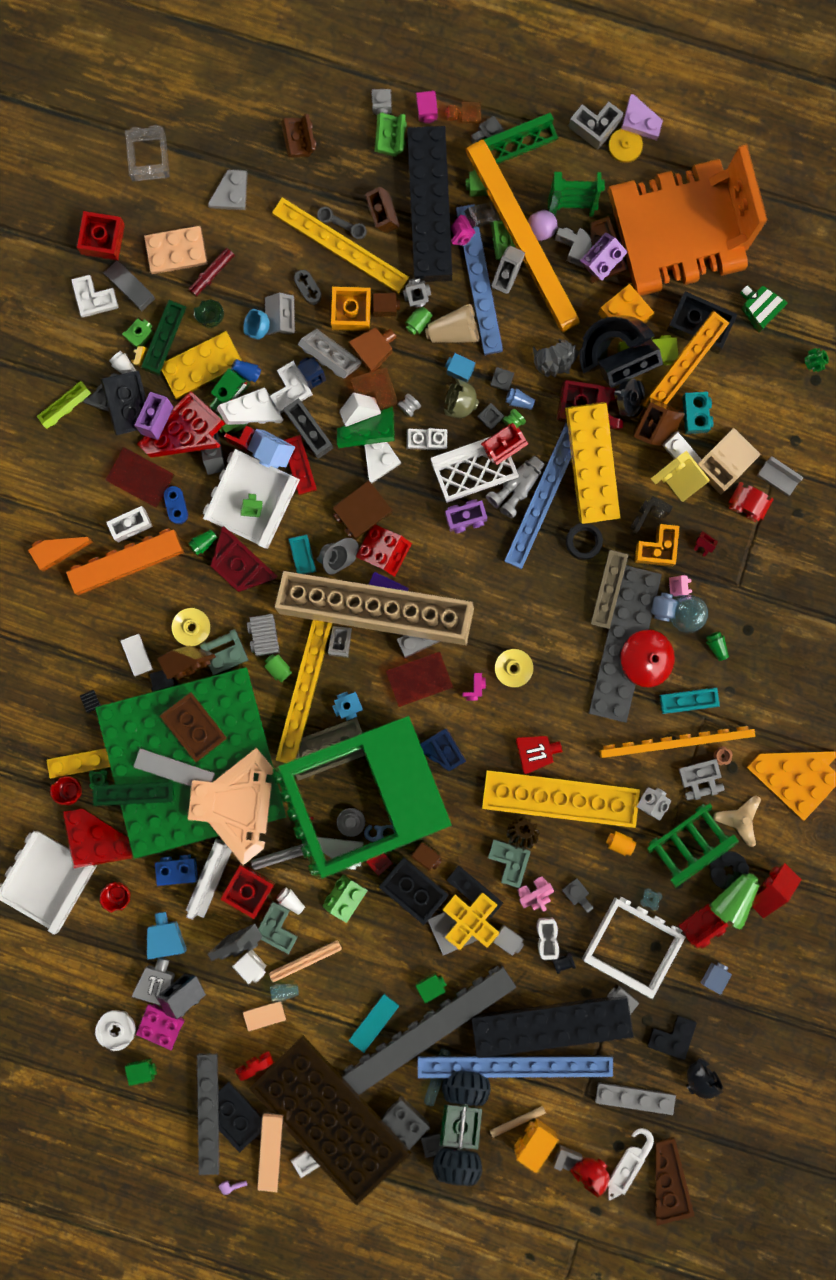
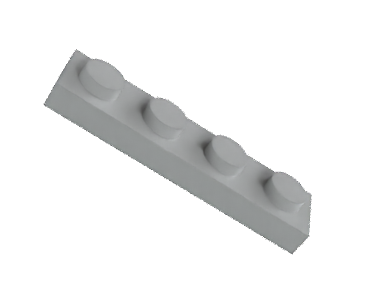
M598 1082L595 1103L673 1115L676 1095Z

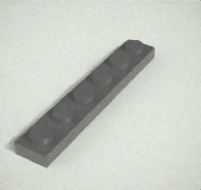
M205 1053L197 1055L199 1175H218V1053Z

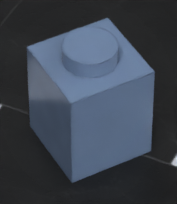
M711 962L701 984L721 995L732 974L727 971V966L719 962L717 965Z

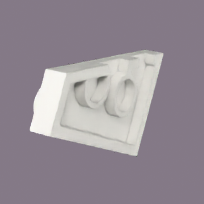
M265 387L220 404L217 407L226 425L248 424L249 422H258L259 424H265L266 422L281 423L283 421Z

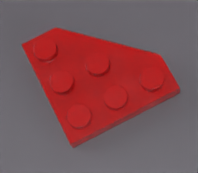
M84 809L63 812L73 869L132 858L128 837Z

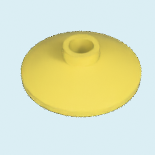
M187 608L180 611L173 619L172 632L179 643L185 646H197L207 639L210 633V621L201 610ZM191 624L195 625L194 631L189 630Z
M510 649L503 652L496 660L495 673L502 684L508 687H520L530 680L533 674V663L524 651ZM511 665L517 666L516 672L510 670Z

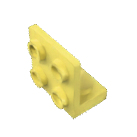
M687 450L651 478L655 485L661 480L663 483L667 482L682 502L710 481Z

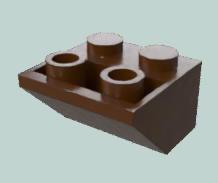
M650 397L633 431V437L651 445L662 446L676 432L685 413Z
M186 646L171 650L159 657L158 661L167 679L176 678L178 680L195 674L199 668L202 669L211 664L210 661L216 658V656L195 646Z

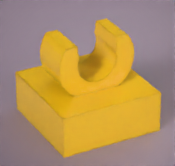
M138 346L133 351L136 355L135 359L131 360V363L141 368L148 348Z

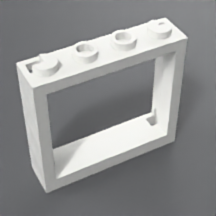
M623 897L620 900L614 898L582 960L653 999L685 939V936L681 934L683 930L674 925L671 928L664 925L665 920L656 915L654 919L647 915V910L639 906L637 909L631 907V902ZM618 906L675 937L649 986L592 956Z

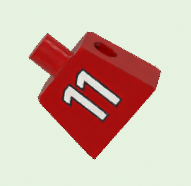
M548 736L515 738L523 774H528L553 763L552 755L563 752L560 741L549 743Z

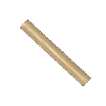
M543 1106L490 1130L492 1138L545 1114Z

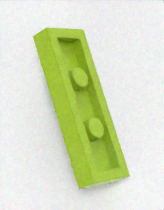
M80 381L41 412L37 418L48 429L50 426L55 425L65 414L70 413L76 405L83 402L91 392Z

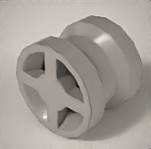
M408 393L405 395V399L397 404L409 417H412L413 412L421 407L420 403Z

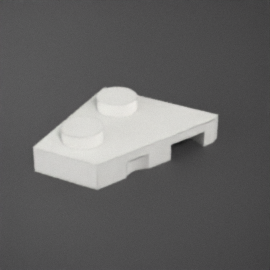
M387 442L365 445L368 476L371 483L401 464Z

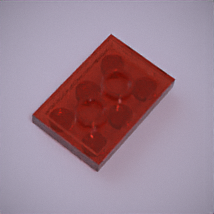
M124 447L108 474L106 481L157 508L165 490L175 475Z
M440 652L386 671L399 707L453 688Z

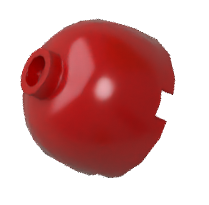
M585 1157L582 1161L576 1162L570 1170L573 1177L578 1182L581 1181L585 1185L584 1188L596 1197H600L609 1185L610 1178L606 1170L607 1165L599 1158L595 1160Z

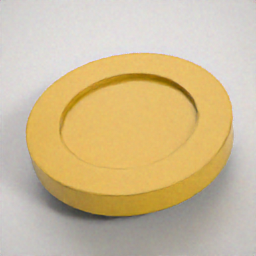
M623 129L614 132L609 141L611 156L622 163L636 160L643 148L640 135Z

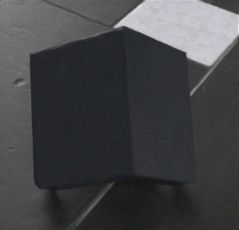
M163 669L150 674L153 686L151 688L152 692L177 686L175 678L167 679Z

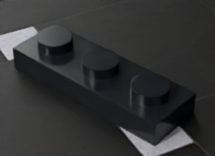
M459 865L446 880L471 902H474L482 892L497 904L496 908L489 915L491 918L503 904L499 898Z

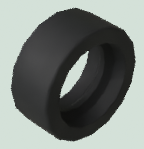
M590 523L575 525L566 537L568 552L580 560L593 558L599 553L603 544L600 530ZM582 530L591 532L596 541L594 548L586 553L578 551L573 544L575 534Z

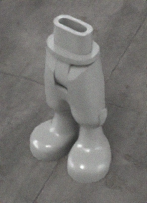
M532 456L529 461L526 460L517 469L518 478L504 482L503 489L498 493L488 492L486 499L493 507L498 509L508 494L513 491L512 497L502 505L500 512L509 518H514L517 514L515 509L517 502L527 497V493L541 474V469L545 464L536 456Z

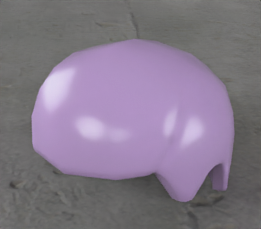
M547 210L535 212L528 219V223L538 241L552 237L557 230V219L553 213Z

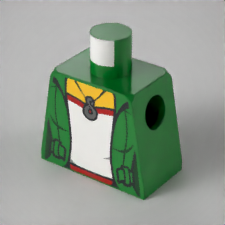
M228 368L211 391L215 398L209 406L216 412H219L217 407L220 404L240 397L249 387L250 383L236 371Z

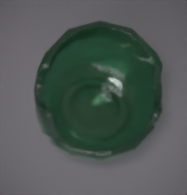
M212 299L201 301L200 305L194 308V317L200 325L206 328H214L223 320L224 309L218 301Z

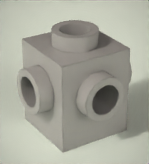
M420 278L409 280V284H406V290H403L405 301H409L410 306L415 305V307L426 305V302H429L428 296L431 295L429 284L425 285V281H420ZM419 288L421 293L417 295L414 293V289Z
M648 787L645 793H643L637 808L660 821L668 810L671 800L665 797L667 793L659 788L653 790Z

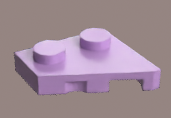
M631 94L621 129L657 140L663 120L635 95Z

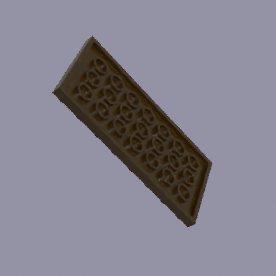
M304 1035L249 1088L272 1114L283 1115L282 1125L356 1206L412 1153Z

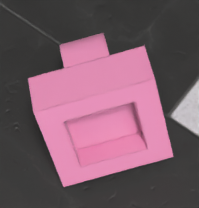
M687 576L669 578L670 594L673 597L689 595L688 593L692 592L691 589L688 590V583L691 582V579H688Z

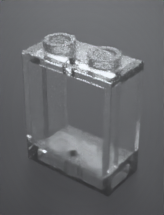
M154 125L146 129L134 127L130 130H125L128 169L131 180L170 178L166 134L163 127ZM160 139L162 164L136 167L133 142Z

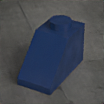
M308 357L299 362L300 365L297 368L309 389L326 381L324 371L314 357L311 359Z

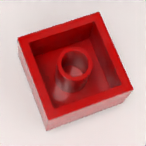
M83 211L77 249L81 255L119 260L125 226L122 218Z
M241 864L220 900L255 919L273 889L275 882Z

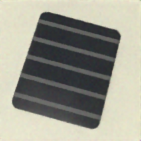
M94 690L80 695L87 713L96 710L95 707L100 706Z

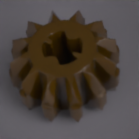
M523 817L520 820L515 818L507 828L506 837L510 838L509 844H515V849L521 847L523 851L526 850V847L529 849L533 848L534 844L538 842L540 830L536 829L537 823L531 824V818L527 821Z

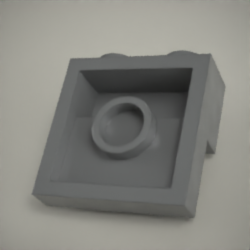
M253 924L227 935L207 955L211 961L217 958L222 960L231 955L236 957L246 949L251 951L258 946L257 942L262 938V935L256 925Z

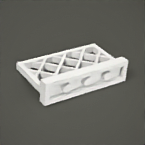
M486 438L432 457L431 463L447 503L518 478L519 475L512 457L507 458L509 463L505 462L506 460L501 462L497 472L487 468L490 460L481 445L482 442L488 439ZM484 456L488 458L485 467L475 463L478 457ZM460 463L470 464L467 473L457 469ZM503 465L510 467L513 474L507 476L500 474ZM473 466L483 470L479 478L470 475ZM447 468L452 473L449 479H446L440 475L439 471ZM485 471L495 475L493 481L486 482L481 480ZM455 472L465 476L461 485L451 481ZM467 478L477 481L475 487L469 489L464 486ZM449 484L459 488L456 494L448 496L446 490Z
M216 838L187 906V917L190 919L196 916L205 917L232 853L226 843Z

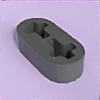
M298 271L294 276V280L307 303L311 305L318 304L321 300V292L308 271ZM300 276L307 277V286L302 281L299 282ZM309 289H311L313 293L317 292L316 299H313L312 297L308 298L310 296L308 291Z

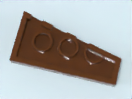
M674 1137L655 1141V1214L657 1226L695 1216Z

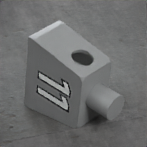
M160 957L157 959L155 967L147 966L132 997L160 1005L157 996L174 983L175 974L167 971L168 959Z

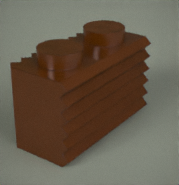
M378 187L365 194L377 229L383 233H388L400 227L389 192L382 187Z
M421 841L411 854V858L428 871L432 868L436 870L442 862L440 853L430 848V845L427 846V843H424V841Z

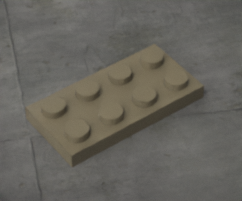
M354 718L303 737L297 759L363 734L358 719ZM360 749L296 774L297 780H302L365 756L364 752Z

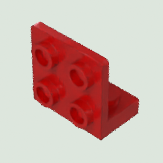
M374 525L365 537L356 558L376 566L395 577L412 543L397 533Z
M710 903L677 925L679 929L683 930L682 933L689 943L697 949L699 947L703 949L711 943L710 939L723 935L729 926L711 911Z

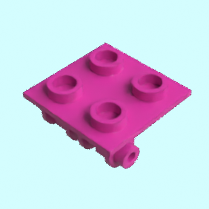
M148 1004L136 1035L172 1051L185 1019L182 1017L174 1019L166 1016L164 1010L162 1011L163 1008L156 1006V1004Z

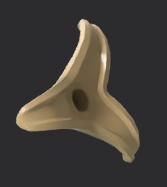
M753 796L738 810L715 812L714 820L734 827L749 847H754L756 841L752 821L761 798Z

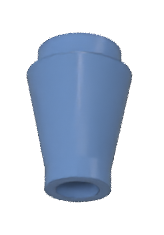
M510 388L505 402L509 403V406L531 410L535 399L517 388Z

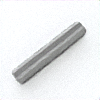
M303 844L251 861L252 868L257 870L303 855L301 851Z

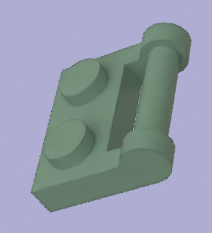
M235 629L222 637L200 644L201 649L210 652L209 650L234 640V646L215 653L216 658L210 661L209 667L213 676L249 661Z

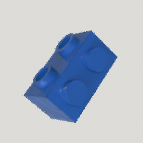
M180 855L179 859L172 860V856L161 857L160 861L155 862L157 886L198 881L196 858H191V855Z

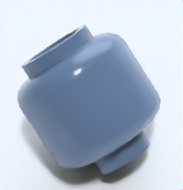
M661 593V596L653 598L651 613L655 615V619L669 621L675 617L678 601L672 598V594Z

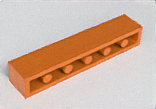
M170 528L159 532L160 535L156 537L147 536L142 539L141 543L136 545L135 543L125 545L121 551L112 550L106 553V557L101 559L99 557L88 560L86 565L78 564L70 568L71 571L66 573L74 594L81 595L183 554L184 550L174 529L170 530Z

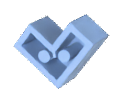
M256 429L247 450L253 452L252 456L259 459L261 465L269 468L272 466L278 469V467L287 466L295 446L265 430Z

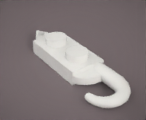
M637 1129L632 1134L633 1137L638 1134H644L647 1141L642 1149L633 1146L625 1151L610 1176L608 1185L609 1200L621 1194L625 1195L645 1162L644 1160L654 1143L653 1135L647 1129Z

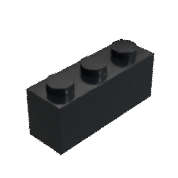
M652 339L639 346L629 347L598 361L602 377L611 388L663 365L660 349Z

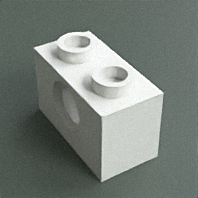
M142 506L106 522L114 540L117 542L153 527L146 510Z
M251 950L241 957L233 968L249 984L252 981L256 983L266 973L264 969L267 965Z

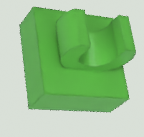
M249 493L248 499H243L241 516L260 517L262 501L256 500V494Z

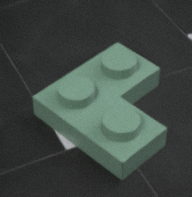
M493 839L488 858L506 864L501 883L520 888L531 851L527 849L523 851L520 847L515 849L514 845Z
M273 901L258 928L262 935L260 940L289 954L298 936L282 928L290 910Z

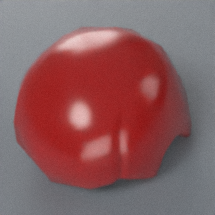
M71 776L60 777L50 787V796L54 802L60 805L74 804L82 794V785Z
M111 882L101 891L99 902L102 908L110 913L123 910L130 902L131 893L123 883Z

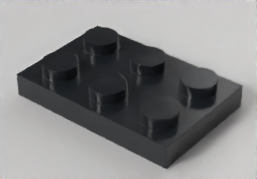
M139 370L101 379L115 436L137 431L134 425L146 401Z
M229 1081L218 1091L219 1131L240 1153L262 1132L263 1117Z

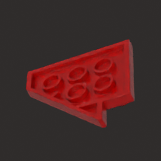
M190 391L172 409L159 439L156 440L145 436L137 445L150 458L219 448L221 445L213 436L225 425V422Z

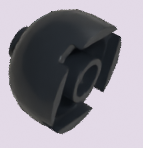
M700 1058L689 1067L686 1075L688 1081L686 1086L692 1095L696 1094L703 1099H712L723 1093V1085L715 1071L712 1072L706 1067L710 1064L704 1058Z

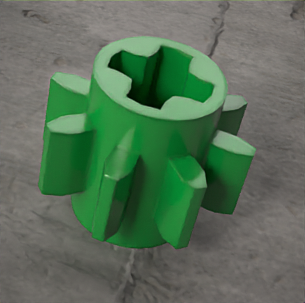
M820 348L809 350V356L805 357L806 367L809 370L813 369V372L825 370V364L829 362L826 351H821Z

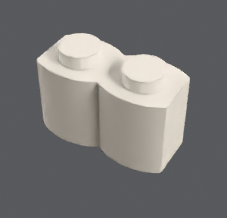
M553 917L539 918L537 921V932L540 937L538 941L539 954L543 960L557 959L559 946L556 941L558 933L556 921Z

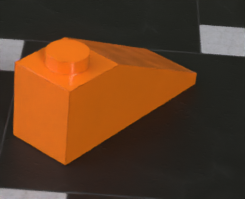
M89 537L39 540L31 545L32 548L28 551L39 570L44 572L90 545L93 541Z

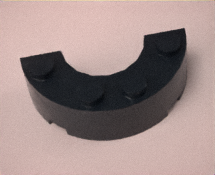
M627 315L608 317L597 321L587 330L583 337L584 342L582 349H580V364L583 373L594 372L600 368L598 361L608 357V347L616 337L625 341L628 347H634L654 338L653 332L643 321Z

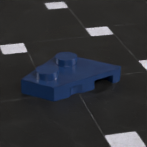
M447 728L420 744L424 755L448 771L466 762Z

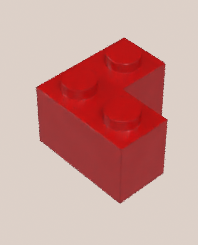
M786 863L779 868L775 866L769 872L770 877L758 888L752 908L763 919L789 902L802 880Z

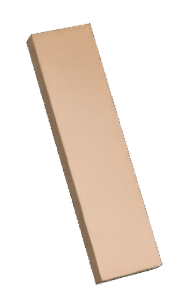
M263 1114L258 1176L259 1191L277 1192L283 1115Z

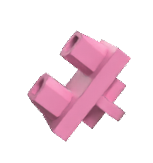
M540 877L534 881L538 890L531 893L527 885L518 889L521 898L519 900L524 909L531 905L533 910L540 907L543 912L547 910L545 904L551 901L548 895L554 893V890L550 883H547L543 877Z

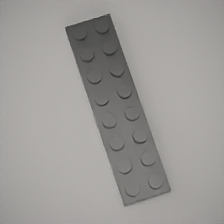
M625 566L588 714L627 723L636 684L632 683L623 672L621 651L626 640L631 635L641 630H649L653 598L657 596L662 574Z

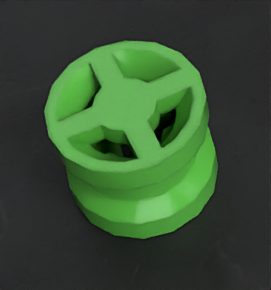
M515 409L510 411L509 416H505L502 419L506 426L514 423L516 428L526 423L524 417Z

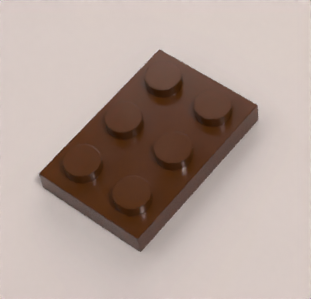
M192 692L160 715L195 762H198L227 739Z

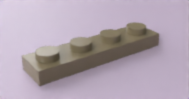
M609 550L591 621L592 625L610 629L629 554Z

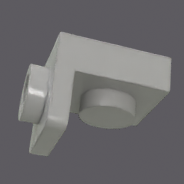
M391 89L372 90L373 114H392Z

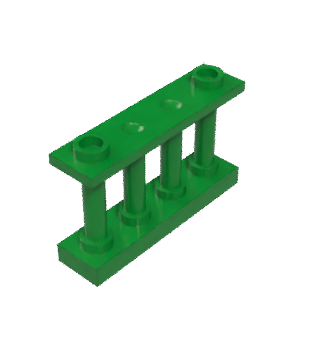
M554 172L548 196V211L556 216L557 210H560V208H589V217H593L595 210H598V200L601 191L605 189V179H601V172H597L595 181H566V179H562V172Z
M710 803L708 805L702 804L690 818L662 838L658 839L656 837L648 843V853L650 854L655 850L671 871L673 878L670 882L674 888H677L738 844L739 840L736 836L732 835L729 837L725 835L709 814V811L712 810ZM701 817H703L720 840V845L715 848L709 846L693 825ZM685 828L688 829L704 851V856L699 860L697 857H693L677 835ZM670 839L688 862L687 865L689 867L683 871L677 868L661 846Z

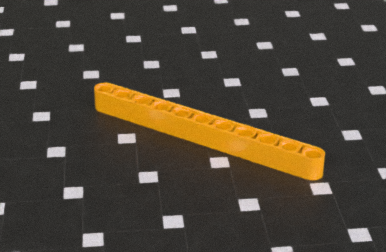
M482 139L465 148L467 156L482 184L488 189L486 192L517 249L525 252L523 261L561 332H565L580 324L572 304L486 142Z

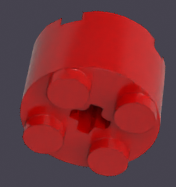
M739 482L728 502L730 504L729 509L738 514L739 512L747 514L746 518L753 522L763 520L774 499H767L768 495L750 485L748 488L743 487L744 483Z

